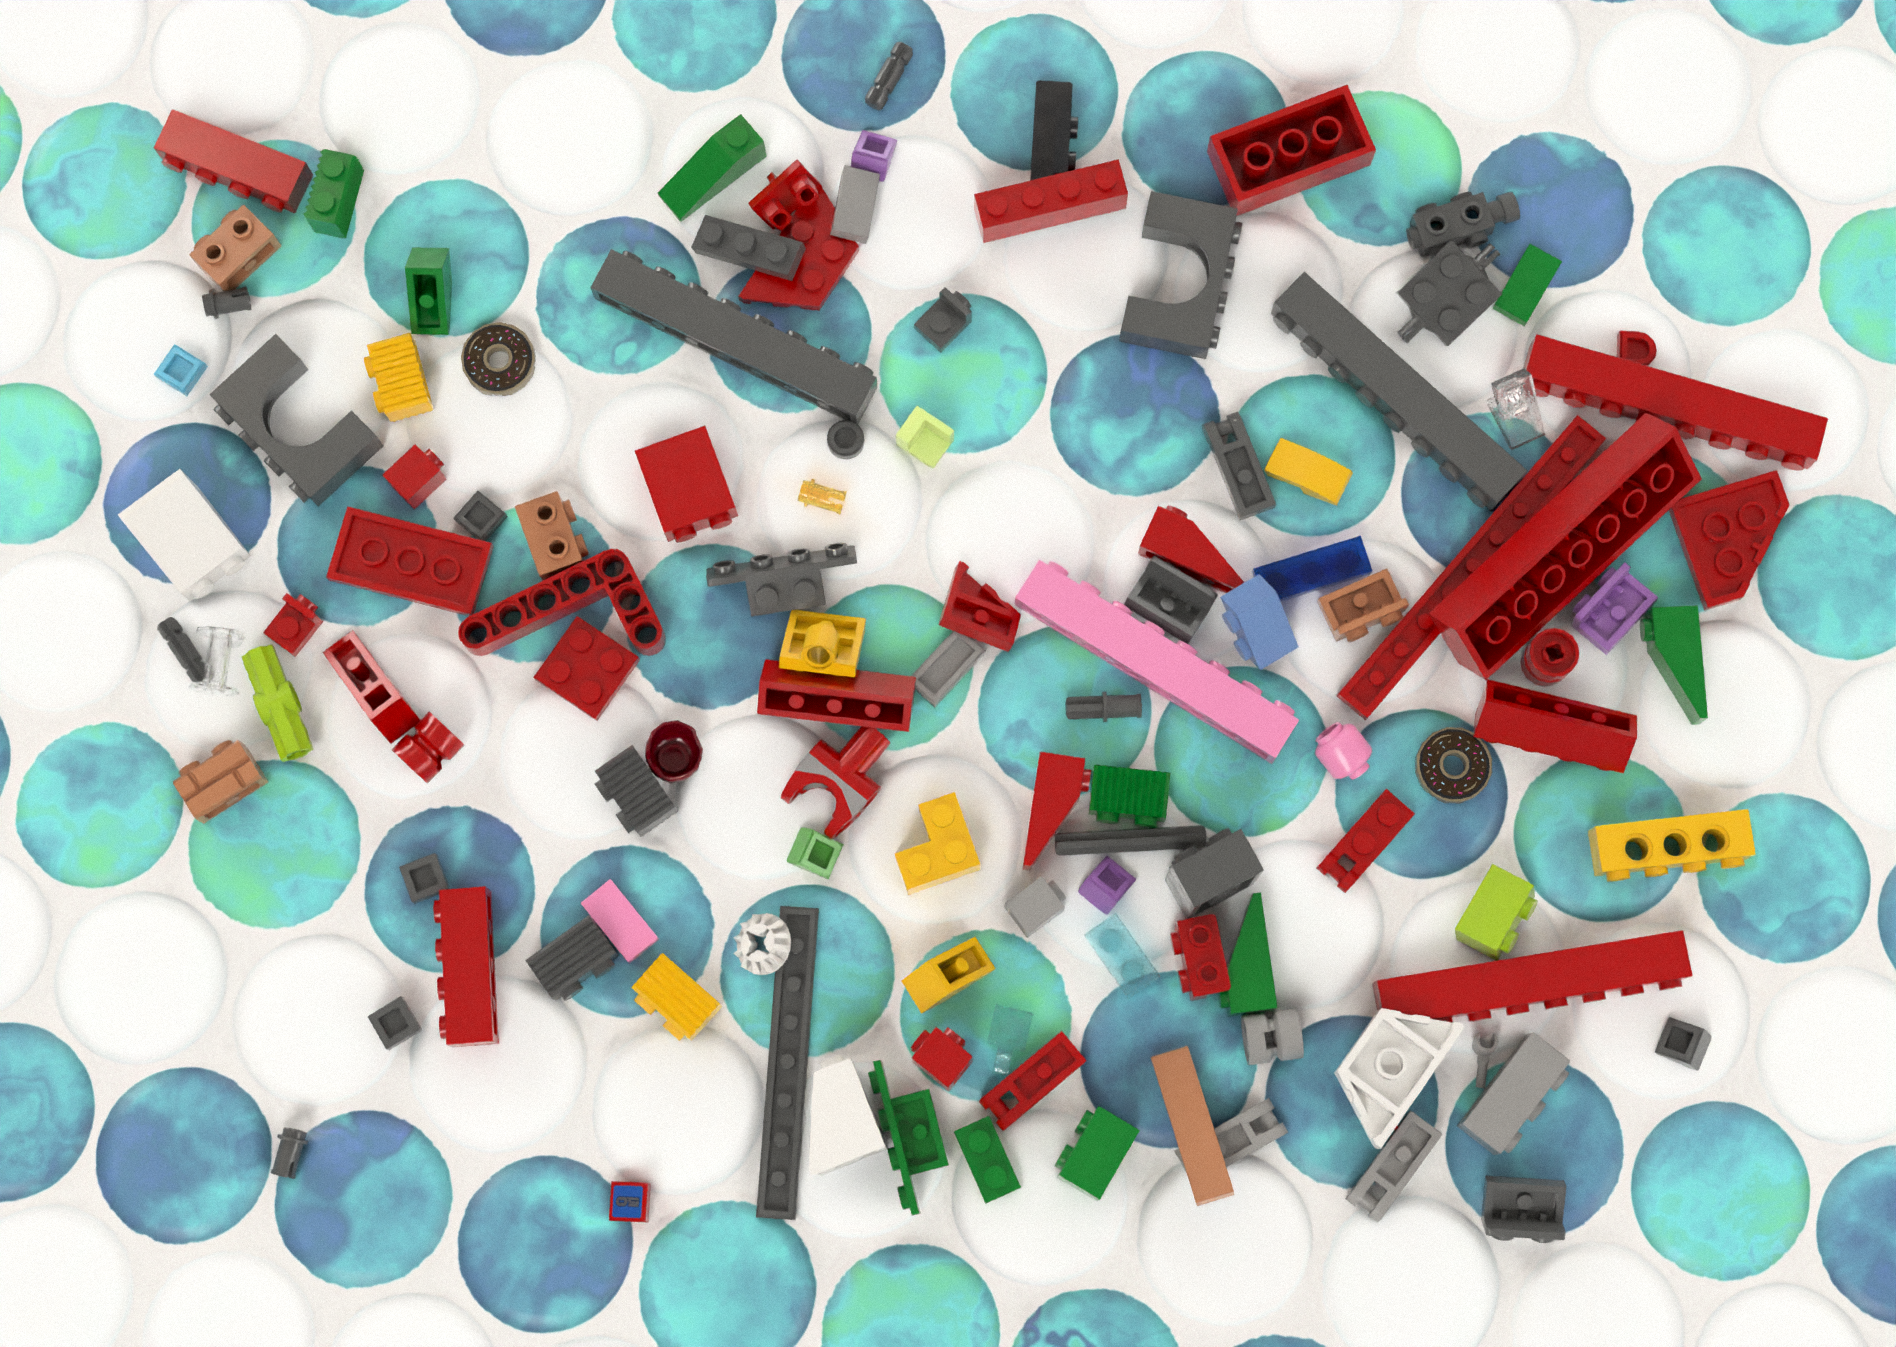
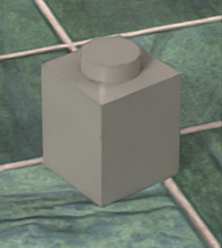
M1041 876L1004 904V908L1028 938L1064 911L1065 906L1062 901L1066 897L1054 880L1047 883Z

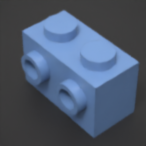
M1260 574L1220 597L1226 610L1222 614V618L1229 630L1236 634L1238 639L1233 643L1244 661L1250 659L1259 670H1262L1299 647L1277 592Z

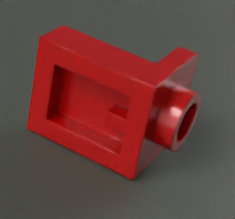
M286 593L282 598L286 604L264 630L263 634L296 657L323 621L315 614L318 607L301 594L295 599Z

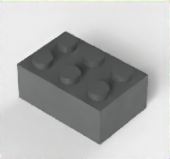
M1226 828L1208 839L1209 842L1205 844L1206 847L1197 852L1193 846L1174 857L1175 860L1171 862L1172 865L1169 867L1170 870L1165 878V882L1186 919L1192 918L1254 885L1263 873L1264 869L1242 829L1231 833L1230 829Z

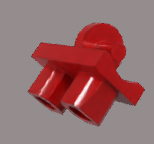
M797 159L778 177L771 172L766 177L770 184L748 204L772 230L775 228L783 230L791 222V214L801 205L809 206L819 197L818 190L822 185Z

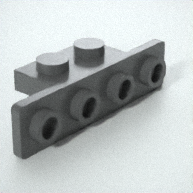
M833 543L827 545L825 550L810 552L809 549L803 548L792 550L787 553L788 556L773 558L772 555L768 554L754 556L750 559V562L735 564V561L732 560L720 561L713 564L712 568L706 569L707 585L712 587L745 581L751 617L826 605L820 569L856 564V550L854 545L847 546L846 543Z

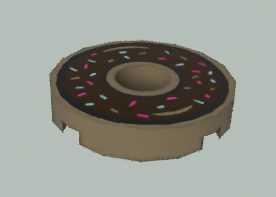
M497 322L485 324L470 335L464 343L461 362L464 374L471 385L478 391L490 396H508L523 389L533 377L536 355L535 349L526 333L514 325ZM499 351L507 353L509 359L504 367L493 368L489 365V359L492 354Z
M1446 727L1433 732L1421 744L1415 757V774L1420 786L1432 797L1443 803L1460 804L1475 798L1487 786L1492 774V757L1487 745L1480 738L1473 737V732L1464 728ZM1456 756L1460 758L1464 766L1463 772L1457 776L1448 774L1443 767L1445 757Z

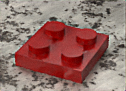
M576 616L533 678L598 721L634 670L640 658Z

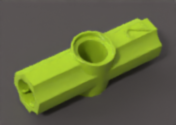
M271 644L249 650L245 655L241 656L243 665L255 691L253 695L255 707L262 722L269 728L280 760L286 762L306 756L314 749L300 715V712H302L301 703L292 683L286 679L275 647Z

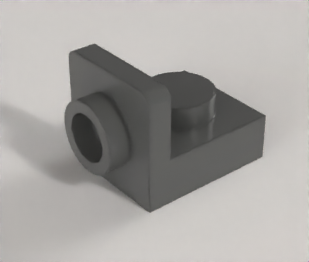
M946 287L939 292L940 298L914 324V329L940 353L972 322L971 304L958 291L952 294Z

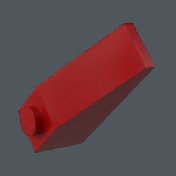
M1161 506L1157 507L1139 546L1138 555L1150 560L1153 556H1157L1191 578L1224 593H1228L1245 583L1198 526L1187 518V513L1173 506H1167L1166 509Z
M353 630L322 652L370 721L390 744L408 732L421 720Z
M1040 752L1023 870L1030 871L1079 802L1081 791L1088 792L1091 770L1084 769L1085 758Z

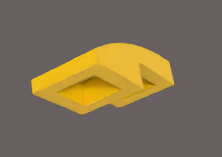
M1283 438L1279 439L1264 469L1267 476L1301 488L1304 494L1336 506L1353 474L1350 469Z

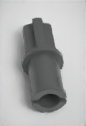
M1102 692V696L1068 697L1065 702L1066 716L1068 719L1103 718V722H1107L1108 718H1141V694L1107 695L1106 692Z

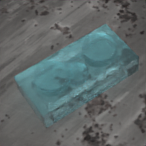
M1117 913L1084 934L1085 939L1128 999L1160 978V974Z

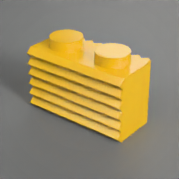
M411 333L367 344L369 356L364 357V364L369 378H376L378 391L373 392V398L378 412H385L390 422H396L397 420L433 411L434 408L416 341Z
M663 953L659 955L631 987L638 993L634 1001L650 1015L657 1010L664 1016L667 1021L662 1026L679 1041L684 1035L692 1041L722 1008V1005Z

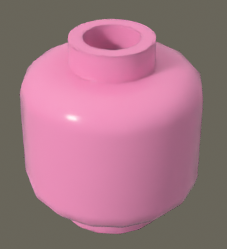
M1336 722L1320 733L1315 740L1318 743L1315 749L1316 757L1335 779L1349 776L1351 780H1354L1366 772L1370 766L1367 761L1371 756L1372 748L1353 724L1341 725L1340 722Z

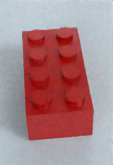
M1348 85L1211 135L1207 148V154L1230 207L1238 209L1237 216L1371 165L1376 152V148Z

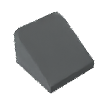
M1669 1017L1655 1053L1698 1071L1712 1036L1704 1028Z

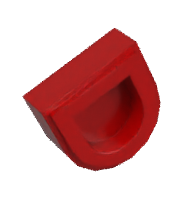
M1620 330L1617 334V357L1646 366L1651 364L1657 352L1656 344L1652 337L1639 331Z

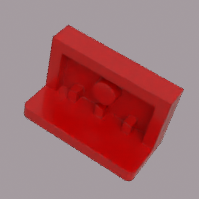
M1209 914L1177 921L1175 924L1176 932L1170 933V941L1173 954H1181L1184 969L1178 970L1182 993L1189 992L1190 1001L1206 998L1210 994L1229 991L1231 984L1216 916Z

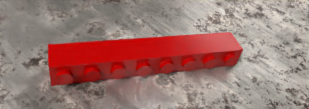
M1538 334L1535 335L1529 346L1518 385L1527 388V392L1531 395L1538 397L1555 396L1562 398L1565 404L1577 408H1583L1585 405L1599 409L1600 414L1610 418L1624 416L1637 421L1647 413L1675 426L1683 439L1697 437L1707 440L1708 444L1714 448L1722 450L1735 448L1745 451V455L1749 458L1756 460L1773 459L1780 461L1783 467L1795 471L1808 470L1818 460L1828 422L1827 417Z
M1680 930L1382 979L1372 983L1377 1011L1384 1008L1400 1011L1402 1014H1417L1430 1017V1019L1452 1023V1018L1466 1015L1469 1022L1491 1019V1011L1506 1009L1507 1016L1530 1012L1529 1005L1544 1003L1545 1010L1568 1006L1567 999L1581 996L1583 1003L1606 1000V992L1620 990L1621 997L1643 994V986L1658 984L1659 991L1683 987L1681 980L1692 977L1693 974L1684 931Z

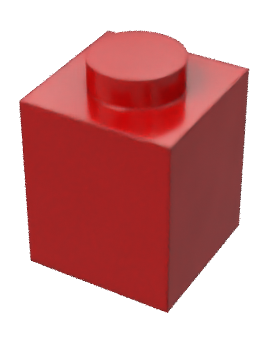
M416 444L382 474L389 485L414 510L447 480L440 470L444 463L430 449L423 452Z

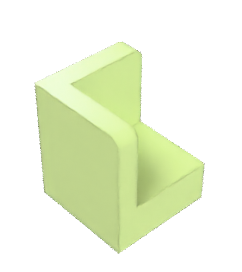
M916 406L895 435L896 445L928 467L934 468L954 441V430L919 406Z

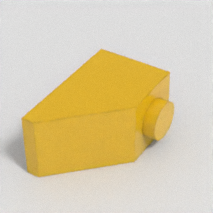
M973 937L928 960L901 980L920 1012L924 1013L950 999L996 968L977 938Z

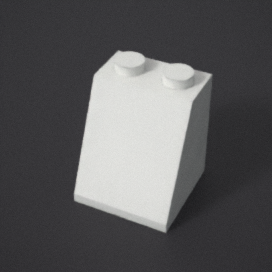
M181 469L177 470L118 514L178 591L189 601L206 596L213 590L216 581L224 575L230 576L238 572L245 565L244 561L251 556L199 487Z
M841 1054L819 1062L821 1069L813 1072L808 1170L813 1178H818L887 1150L854 1062L851 1058L844 1060Z

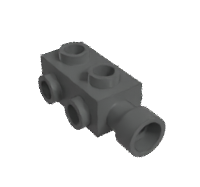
M1512 191L1498 195L1496 200L1488 203L1483 192L1472 195L1471 192H1464L1451 198L1450 203L1437 206L1436 203H1430L1418 208L1415 211L1416 213L1412 215L1411 227L1406 229V235L1411 249L1418 248L1421 257L1430 254L1433 257L1450 240L1457 246L1466 243L1467 248H1475L1488 242L1487 236L1492 235L1495 223L1503 222L1507 224L1520 220L1518 202ZM1474 210L1477 218L1469 219L1465 213ZM1440 222L1443 229L1439 231L1433 230L1430 224Z

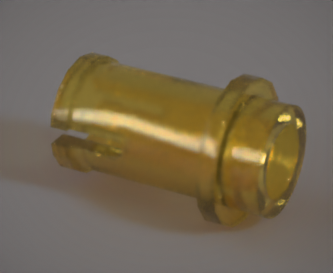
M813 478L811 482L803 480L797 501L804 503L806 508L809 504L839 515L841 514L843 505L829 501V498L845 502L847 491H840L815 483L816 479Z

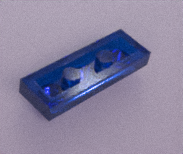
M1357 536L1253 568L1252 574L1253 577L1260 574L1277 592L1280 602L1369 575L1373 570L1362 538Z

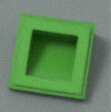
M802 827L790 850L787 862L820 877L829 879L844 844L834 839L831 840L826 835L813 829Z

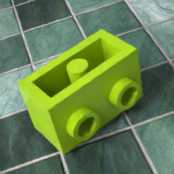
M1492 864L1455 927L1456 940L1496 961L1499 960L1503 951L1509 954L1519 936V933L1516 932L1518 925L1522 919L1528 921L1537 906L1538 900L1534 899V885Z

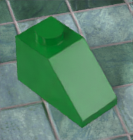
M412 247L405 265L411 334L448 335L452 293L449 248Z

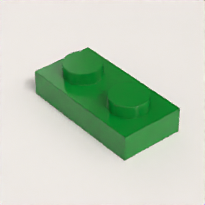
M990 1116L954 1131L985 1204L1021 1188Z

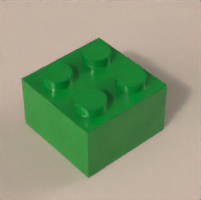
M1100 1106L1096 1108L1094 1113L1086 1110L1074 1130L1075 1133L1080 1135L1074 1148L1067 1144L1054 1165L1061 1169L1057 1178L1092 1199L1100 1200L1140 1130Z

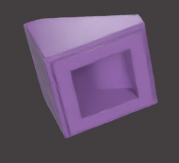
M862 130L852 153L850 167L880 174L879 181L884 182L893 158L897 140Z
M1106 855L1086 878L1078 892L1102 913L1107 915L1133 885L1136 878Z

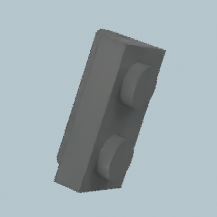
M1153 556L1143 575L1126 598L1124 605L1146 620L1158 625L1164 631L1189 644L1208 615L1218 594L1204 583L1196 581L1176 569L1172 564L1163 561L1157 556Z
M1485 1176L1481 1214L1485 1234L1502 1241H1509L1514 1239V1237L1531 1238L1539 1243L1565 1240L1566 1231L1563 1226L1566 1196L1565 1181Z

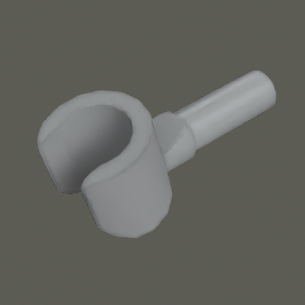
M1479 1032L1472 1042V1049L1478 1055L1476 1087L1485 1088L1489 1056L1498 1047L1499 1040L1494 1033L1491 1038V1048H1484L1479 1041L1481 1037V1032Z

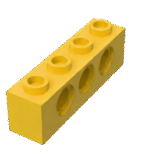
M1748 809L1600 825L1588 831L1594 876L1606 875L1607 882L1630 879L1631 872L1644 871L1645 877L1663 876L1668 874V868L1682 867L1683 873L1700 872L1707 870L1706 864L1721 863V869L1745 866L1744 860L1756 855ZM1704 833H1709L1716 838L1718 843L1716 852L1708 851L1703 846L1702 836ZM1666 837L1673 838L1678 842L1680 847L1678 856H1672L1665 851L1664 840ZM1627 842H1635L1640 846L1642 851L1640 860H1633L1628 857L1625 851Z

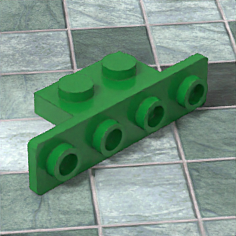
M881 1060L873 1061L875 1070L868 1072L873 1094L881 1093L884 1109L878 1110V1115L883 1133L891 1132L894 1147L887 1148L892 1170H900L904 1185L897 1187L903 1210L910 1208L912 1216L918 1215L921 1212L911 1175L949 1166L930 1089L892 1098L883 1062Z

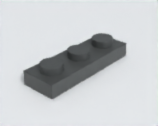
M708 215L704 216L691 246L696 254L790 281L793 280L806 250V247L800 241Z

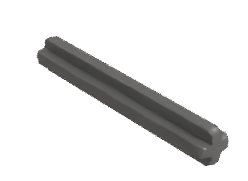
M1202 825L1067 832L1055 835V852L1059 856L1189 849L1193 846L1195 848H1204L1207 837L1205 827Z

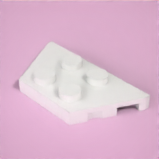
M1384 1008L1377 1011L1334 1072L1373 1147L1376 1149L1382 1148L1464 1030L1465 1025L1460 1022L1451 1023L1430 1019V1017L1417 1014H1402L1400 1011Z

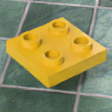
M791 610L780 652L779 668L800 672L807 671L834 676L855 677L865 634L866 618Z

